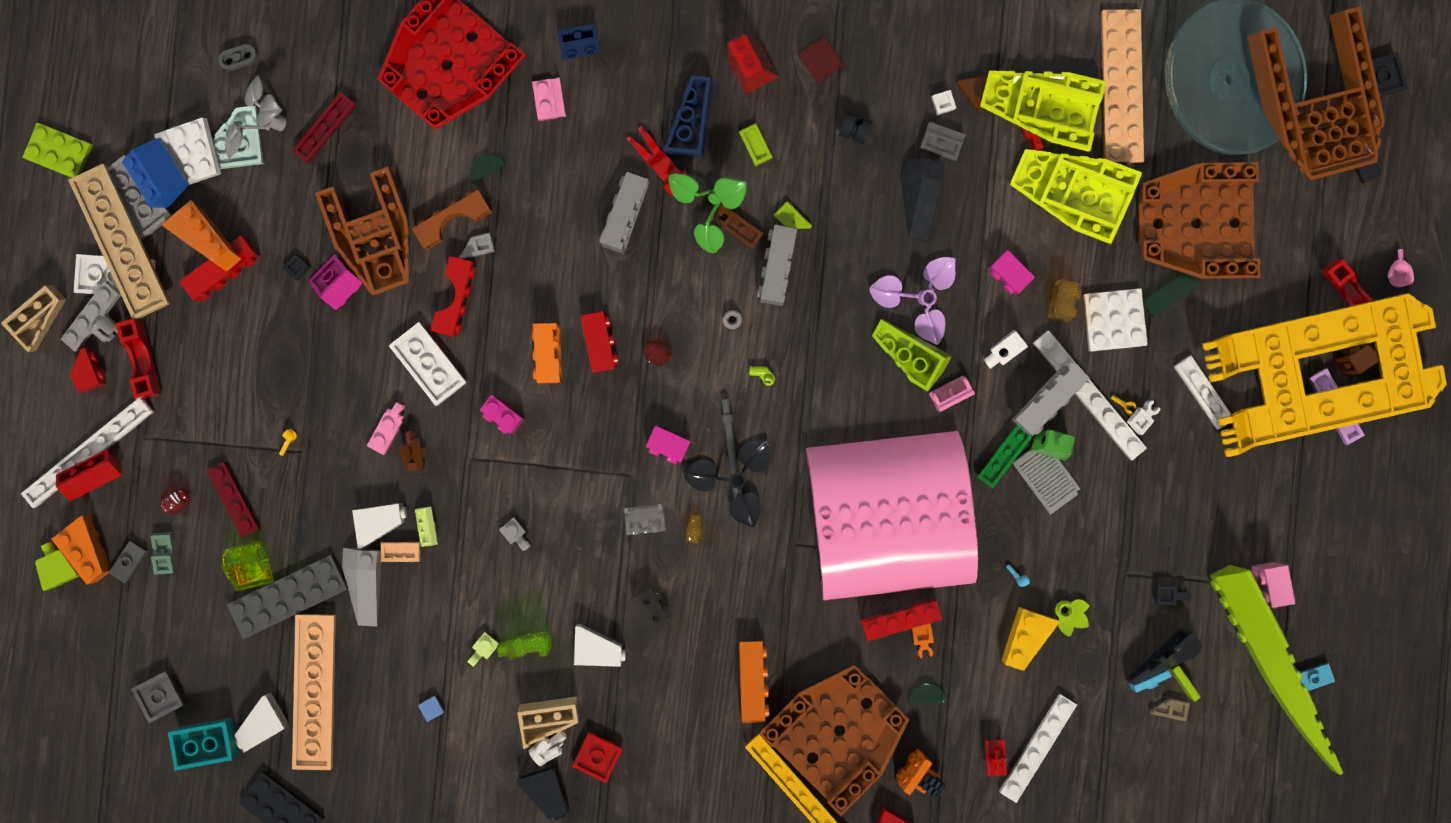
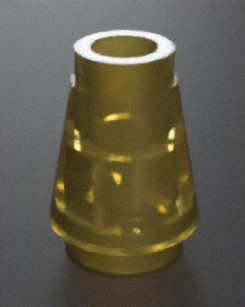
M690 515L684 537H686L685 542L700 544L701 539H703L702 516Z

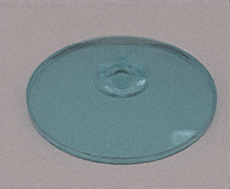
M1219 0L1210 3L1188 17L1180 26L1171 42L1165 65V85L1170 106L1183 129L1199 144L1215 152L1228 155L1250 154L1264 150L1279 141L1263 111L1247 39L1248 35L1274 27L1278 28L1294 104L1304 102L1307 69L1299 40L1288 23L1266 5L1253 0ZM1226 75L1231 78L1230 85L1225 81Z

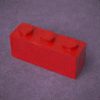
M602 311L581 316L592 373L616 369L615 364L619 363L617 353L612 351V345H615L613 334H609L608 327L611 326L609 315L605 316V313Z
M105 449L56 474V488L69 501H72L121 476V462L108 449Z

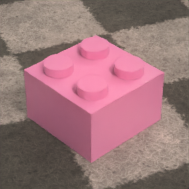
M1271 562L1251 566V573L1270 608L1295 604L1288 565Z

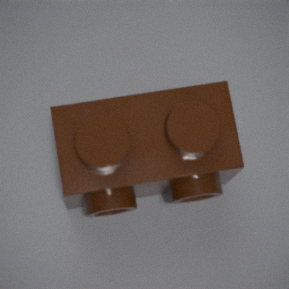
M1360 344L1341 350L1342 354L1333 359L1343 375L1360 374L1379 362L1373 347L1369 345L1361 346Z

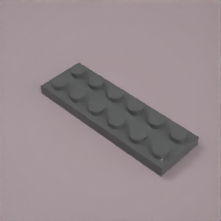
M332 554L227 604V607L242 638L245 639L347 590L348 587Z

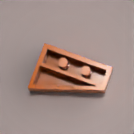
M557 323L533 324V360H535L536 368H533V378L537 380L538 384L562 383L561 327Z
M92 514L81 515L52 538V541L87 585L97 583L111 570L105 550L102 548L98 538L100 537L99 533L94 527Z

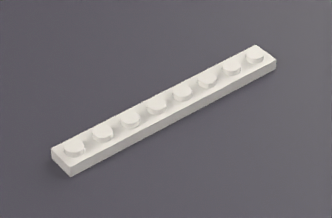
M1049 331L1033 342L1034 346L1056 372L1065 363H1075ZM1090 379L1075 393L1130 460H1134L1147 449Z

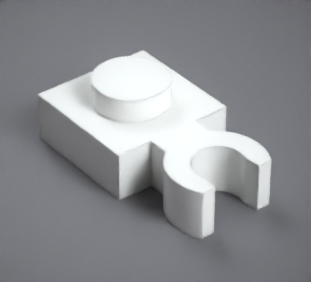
M1153 400L1146 401L1144 409L1138 408L1127 421L1138 435H1143L1154 422L1151 418L1152 415H1156L1160 411L1159 407H1154L1151 410V406L1154 403Z

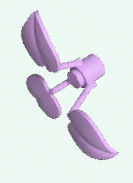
M942 257L929 262L923 273L924 278L930 282L929 290H923L918 295L900 293L902 283L895 276H884L870 286V293L878 304L887 308L896 307L900 302V296L917 298L921 305L926 306L925 314H920L916 318L914 323L915 331L922 339L938 345L944 335L945 318L937 309L929 312L931 305L936 302V294L932 286L934 285L936 289L944 290L953 284L956 260L951 257Z

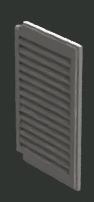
M1029 449L1014 460L1013 465L1050 515L1078 495L1076 491L1080 490V487L1059 459L1036 453Z

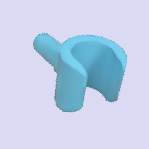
M1010 564L1006 566L1016 579L1018 586L1024 587L1030 584L1026 575L1020 577Z

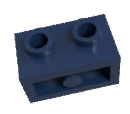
M595 23L557 30L563 60L600 53Z

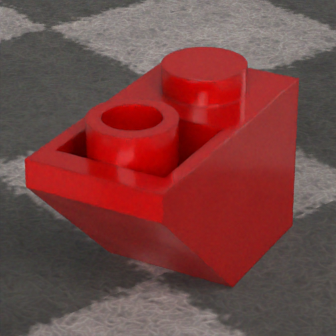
M82 348L70 373L77 392L86 393L106 385L105 372L98 364L99 357L91 348Z

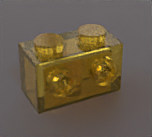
M1063 279L1056 281L1048 319L1070 322L1072 318L1076 317L1077 307H1075V304L1081 295L1080 283Z

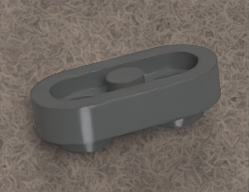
M244 44L223 51L218 57V62L223 69L234 71L254 64L257 61L258 53L251 45ZM251 53V57L246 59V54ZM229 59H233L232 64H228Z

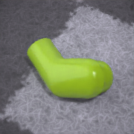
M750 366L749 376H760L765 385H773L775 377L768 367Z

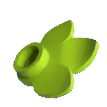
M1080 599L1072 602L1066 600L1058 602L1055 607V613L1059 617V629L1065 635L1071 636L1074 627H1089L1088 619L1084 614L1089 605ZM1064 606L1067 607L1066 613H1062L1061 611L1062 607Z

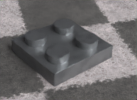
M168 670L131 689L148 723L185 705Z

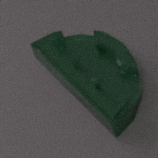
M484 155L474 161L471 168L470 177L472 183H477L506 166L501 158L496 156Z
M925 683L918 685L912 690L908 704L947 702V699L939 687L934 684Z

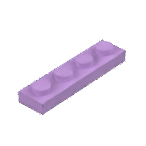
M1327 368L1308 377L1315 392L1338 388ZM1359 424L1336 428L1345 445H1349L1365 436Z

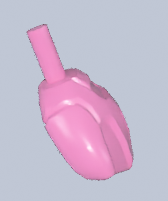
M1398 249V260L1392 264L1388 272L1390 284L1397 288L1411 285L1414 281L1413 268L1403 259V249Z

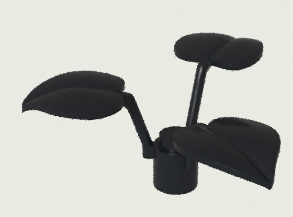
M754 440L744 444L737 455L738 461L744 464L740 473H733L729 478L715 476L717 472L716 466L711 461L705 459L694 462L683 471L684 478L689 485L703 492L714 488V480L729 481L731 487L738 489L740 496L733 498L730 502L729 511L731 516L736 521L749 527L756 525L761 512L760 500L753 492L743 495L742 487L745 484L744 472L747 467L752 472H760L768 466L770 454L769 442L767 440Z

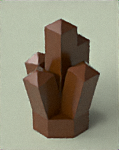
M408 431L405 434L407 444H401L398 447L404 462L405 471L424 469L426 448L420 445V440L416 439L415 432Z

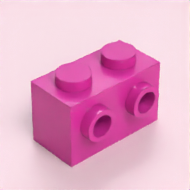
M1009 250L1005 251L988 268L991 271L990 275L995 280H1000L1004 284V289L1009 294H1019L1035 278Z
M491 395L480 409L483 412L482 417L490 423L492 420L498 424L497 428L504 434H507V432L513 434L525 419L495 395Z
M655 426L646 447L649 448V453L658 457L660 454L667 456V461L677 464V461L682 462L691 441Z

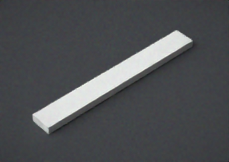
M136 399L21 493L32 508H36L58 490L56 488V474L105 449H109L150 416L154 410L145 399Z

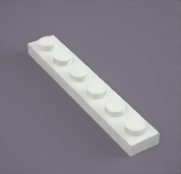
M1061 694L1057 696L1000 788L999 792L1017 803L1077 704Z

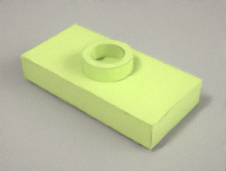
M432 508L415 509L421 547L437 545L436 525L433 520Z

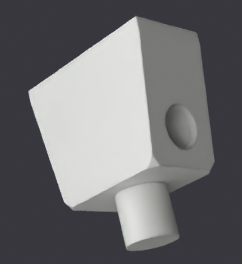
M1013 330L990 348L992 354L986 357L984 361L990 369L999 362L1004 365L1028 346L1019 334ZM1002 348H1006L1007 353L1001 356L999 351Z

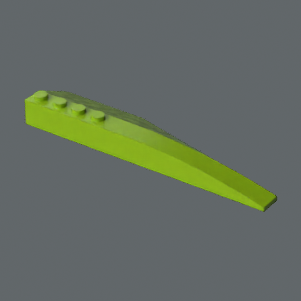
M1228 565L1211 574L1212 581L1210 583L1216 592L1218 591L1221 597L1219 598L1221 605L1225 609L1227 608L1230 614L1228 615L1230 622L1239 631L1237 632L1238 638L1242 643H1245L1273 695L1298 731L1333 772L1339 775L1343 774L1335 753L1328 749L1330 746L1328 737L1321 732L1324 727L1321 721L1317 720L1314 716L1318 713L1309 692L1303 683L1300 684L1302 680L1300 671L1292 665L1295 662L1294 657L1285 649L1289 647L1252 573L1248 569Z

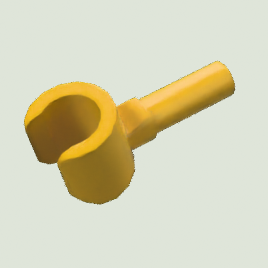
M1112 395L1111 399L1124 407L1128 416L1133 415L1128 410L1130 407L1137 410L1134 402L1126 403Z
M292 429L286 430L282 435L286 439L279 452L282 456L290 443L297 438V434Z

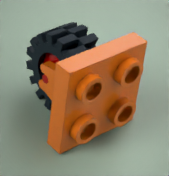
M917 748L915 752L910 753L905 766L898 770L895 780L908 795H911L916 788L924 794L927 792L933 797L938 798L946 784L930 768L932 762Z

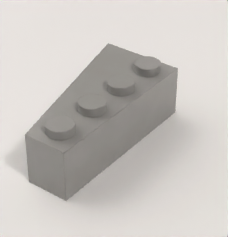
M626 172V175L621 177L619 187L621 188L619 193L614 196L612 202L614 206L612 211L608 213L607 224L600 236V243L603 247L622 254L625 253L649 185V179Z
M774 225V229L769 230L768 241H771V246L766 248L764 257L768 262L767 267L762 268L761 278H764L763 286L759 285L757 297H761L760 302L779 306L784 304L797 233L795 228Z
M1074 362L1063 364L1012 420L1028 435H1038L1043 430V425L1057 415V411L1070 401V398L1083 387L1090 377Z

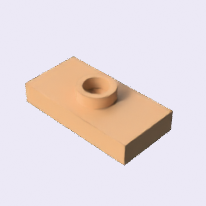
M381 542V562L421 561L420 542Z

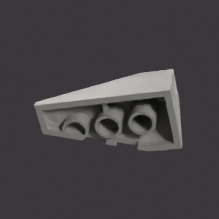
M343 548L342 568L359 626H378L382 563L380 549Z

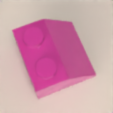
M335 254L308 281L318 296L335 310L344 305L346 300L362 284L357 275Z

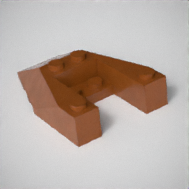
M389 167L370 173L383 210L350 221L340 191L335 187L315 193L335 249L345 259L346 263L356 273L372 296L410 283L408 219L394 172Z

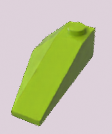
M883 319L880 320L872 335L884 351L889 353L894 359L896 365L906 373L907 378L926 391H929L941 376L952 357L936 346Z

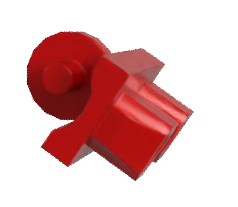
M985 740L987 776L1007 775L1005 740Z

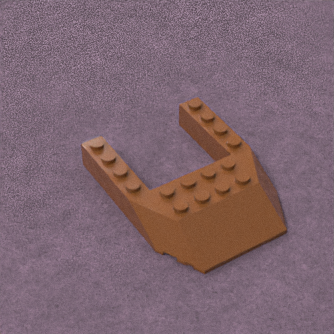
M1361 7L1329 15L1346 91L1294 104L1278 28L1274 27L1258 31L1247 36L1263 111L1281 144L1308 181L1377 163L1378 148L1381 144L1379 136L1381 128L1384 127L1385 118Z

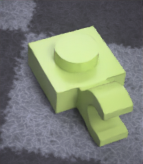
M484 632L473 645L476 652L468 660V663L475 666L482 656L488 659L500 643L487 632Z

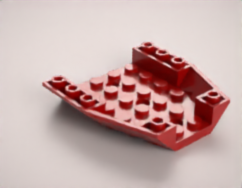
M420 0L400 23L377 80L420 118L437 130L489 99L526 54L512 42L509 43L460 0ZM476 32L478 35L477 39L469 41L467 38L469 33ZM445 61H451L453 63V66L450 70L443 69V63ZM422 89L428 92L427 97L424 99L418 98V92Z

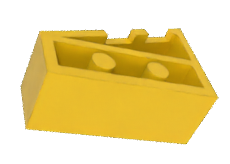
M1019 607L1001 662L1024 671L1060 621Z

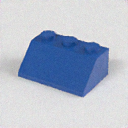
M161 138L132 149L122 161L150 208H168L189 185V182Z

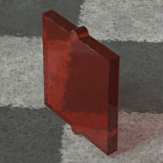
M823 38L814 45L811 44L810 48L799 54V57L816 83L827 76H832L833 72L843 66L826 38Z

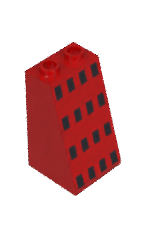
M744 34L728 43L727 61L744 94L779 77L761 42Z

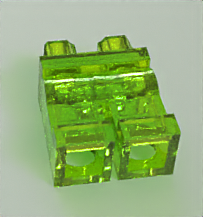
M550 631L523 635L519 638L518 635H513L497 645L498 657L508 656L509 660L522 657L526 653L539 652L540 657L548 656L553 650Z

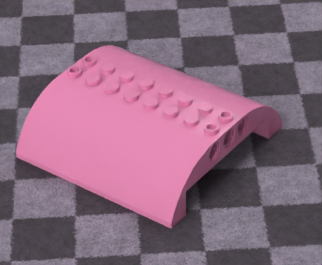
M958 431L806 448L820 558L823 600L976 583L978 550L972 492L966 455Z

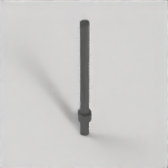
M729 399L722 400V423L725 424L730 472L732 475L733 473H738L732 426L734 419L733 414H731ZM733 488L734 498L740 497L737 488Z

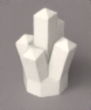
M560 731L551 739L547 736L544 740L537 741L535 746L529 750L532 759L542 767L546 762L561 755L562 749L560 747L566 739V734Z

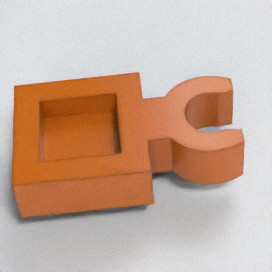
M931 623L912 628L914 645H920L917 651L918 656L922 658V651L928 650L929 656L932 657L933 651L928 646V643H934Z

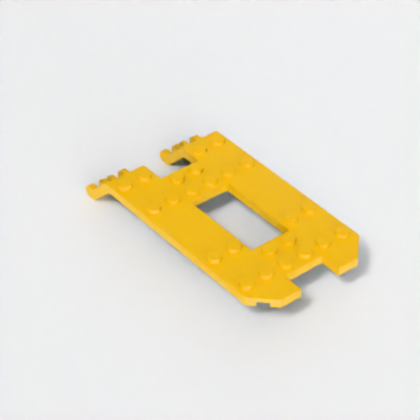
M1402 294L1228 334L1213 341L1202 343L1203 350H1210L1215 347L1217 349L1216 354L1205 356V361L1219 359L1217 362L1206 364L1207 369H1214L1219 366L1221 369L1220 373L1209 375L1210 382L1223 380L1239 372L1256 368L1259 374L1264 404L1241 409L1229 416L1218 418L1220 426L1232 423L1233 426L1231 429H1225L1220 432L1221 436L1234 434L1232 437L1222 439V443L1230 444L1236 442V447L1224 450L1225 457L1239 455L1259 445L1430 408L1435 402L1434 399L1447 384L1443 365L1423 368L1416 332L1436 328L1432 308L1409 294ZM1374 342L1381 378L1305 395L1298 359Z

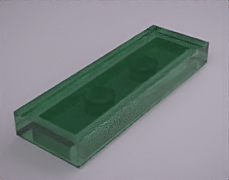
M1182 273L1145 298L1143 305L1149 314L1154 317L1201 285V283L1195 276Z

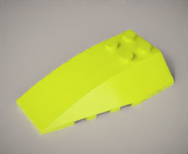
M989 71L980 107L1052 143L1090 152L1098 107L1103 99L1107 81L1070 72H1062L1061 74L1044 72L1042 74L1033 73V71H1025V73Z
M1025 149L1010 185L1073 230L1111 244L1132 200L1142 172L1103 158L1094 159L1086 156L1078 157L1070 156L1069 154H1053L1051 152Z

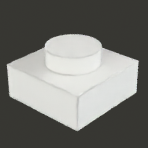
M951 90L931 97L937 115L956 109Z

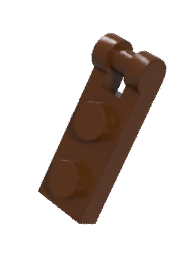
M720 203L711 221L753 250L764 233ZM724 214L728 216L725 222L721 220Z

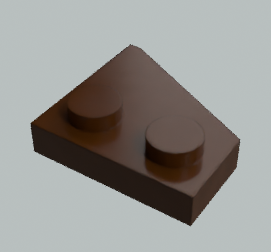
M988 76L959 80L956 83L977 113L984 109L980 105Z

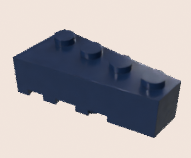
M691 76L680 109H678L673 128H671L668 141L663 149L667 155L704 158L714 84L711 77Z

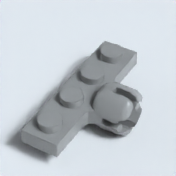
M104 281L62 336L61 340L74 352L79 351L92 334L102 342L112 340L116 336L114 331L117 333L116 322L109 317V311L120 298V291L109 281Z

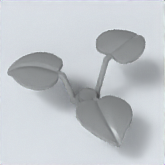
M256 75L249 84L245 94L247 106L252 107L255 103L260 108L257 118L258 125L238 126L234 124L229 129L225 138V151L229 159L241 146L243 140L242 130L265 129L269 131L272 128L282 131L286 126V117L279 115L282 109L273 95H266L261 104L259 103L258 99L263 93V83L259 75Z

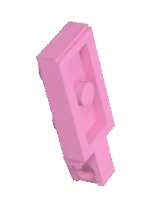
M396 402L392 410L388 409L384 413L367 444L368 447L382 455L386 454L403 423L404 417L401 416V413L405 408L404 405Z

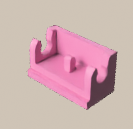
M964 376L929 393L938 412L975 394L967 378Z

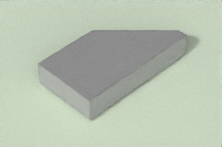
M491 233L471 237L459 258L464 260L495 252Z

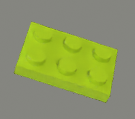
M36 123L22 158L73 178L82 173L93 145Z

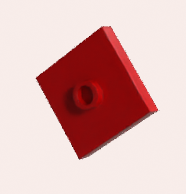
M589 731L572 767L607 783L623 747Z

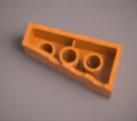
M192 200L162 224L163 227L226 272L241 260L205 211Z
M763 641L739 642L742 723L765 722V717H769V705H765V697H768V685H764V677H768L767 666H763V658H767V647L763 646Z

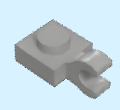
M515 517L499 529L510 544L517 542L523 551H526L531 546L523 537L527 531Z

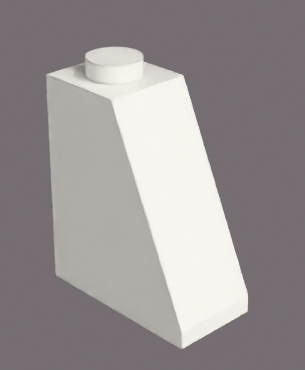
M403 503L353 510L358 549L367 547L405 522L407 510L406 507H403Z
M582 624L575 626L574 665L621 666L622 661H625L626 650H622L621 643Z
M271 692L259 700L234 735L237 746L244 752L289 726L287 719Z

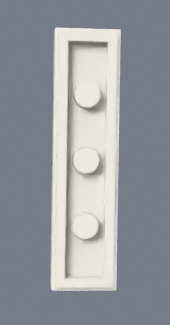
M1188 356L1176 364L1174 368L1215 428L1220 429L1223 426L1219 425L1218 418L1229 416L1231 413L1193 357Z

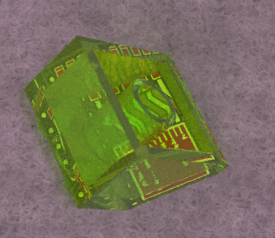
M261 541L223 550L221 568L236 591L274 582L268 553Z

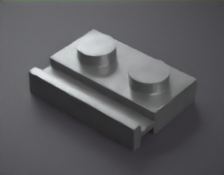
M929 122L920 150L956 162L966 134Z

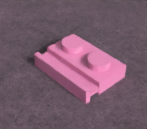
M560 78L532 82L538 120L566 117Z

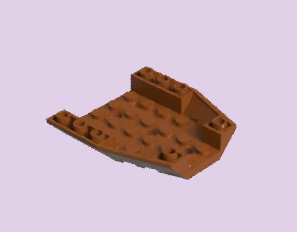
M1259 162L1199 163L1142 183L1137 204L1138 246L1143 260L1201 279L1260 278V259H1255L1253 188V184L1259 182ZM1193 218L1200 221V226L1197 229L1191 225ZM1231 218H1235L1238 221L1236 228L1230 226L1229 221ZM1154 219L1161 220L1162 227L1160 229H1156L1153 226Z
M853 665L799 692L759 732V735L772 748L775 747L827 799V803L842 816L882 776L909 719L872 680ZM864 698H870L872 704L870 707L864 708L861 706V701ZM837 725H842L845 731L843 734L837 735L834 733V728ZM809 753H816L818 759L815 762L808 761L807 755Z

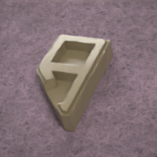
M1168 698L1151 709L1150 714L1186 722L1190 702Z

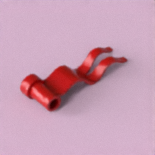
M640 126L638 129L654 155H651L630 136L626 139L665 183L662 185L663 188L673 197L668 179L669 175L674 173L688 175L685 170L680 172L650 135Z

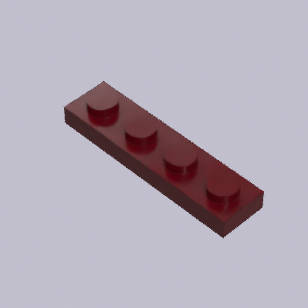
M339 92L292 151L309 164L357 105L343 93Z
M226 461L206 470L240 537L244 538L260 530L261 528Z

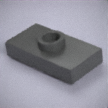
M132 540L129 541L109 571V574L123 583H127L148 550Z

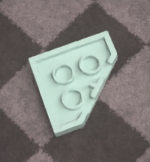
M256 106L235 108L226 124L224 123L215 134V138L212 141L220 169L264 164L260 129L242 130L243 140L241 146L231 159L227 157L225 151V138L229 129L234 124L238 126L258 125V108Z

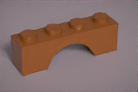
M479 190L469 191L462 200H454L443 211L439 209L432 213L431 218L416 222V226L412 230L423 249L429 250L443 242L444 227L452 218L467 216L477 222L493 213Z

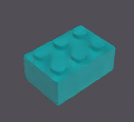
M233 717L178 727L169 731L168 736L174 770L231 761L238 757L240 754L234 736L236 732Z

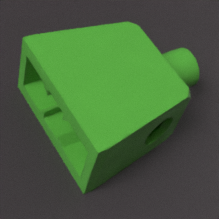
M1053 430L1041 431L1038 435L1034 434L1031 451L1065 461L1072 454L1075 437Z

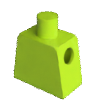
M53 542L41 546L45 557L36 560L35 564L43 591L56 588L80 576L60 550L56 551Z

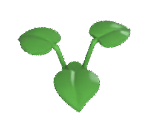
M681 173L669 175L671 192L682 203H691L695 196L699 197L708 194V199L714 204V207L706 221V225L698 224L696 226L694 236L701 248L707 252L716 253L724 244V234L718 226L710 225V221L721 202L728 209H735L742 203L746 194L747 181L721 178L715 183V187L712 190L708 188L706 191L697 192L699 184L693 177Z

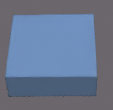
M436 695L418 705L427 722L445 712Z

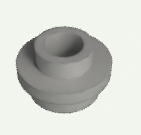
M730 310L724 314L723 323L728 329H736L741 325L742 317L739 312ZM731 316L736 318L735 323L729 322Z

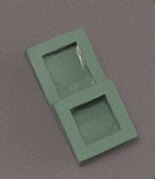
M172 532L153 533L150 537L154 553L151 556L154 575L174 573L175 552Z

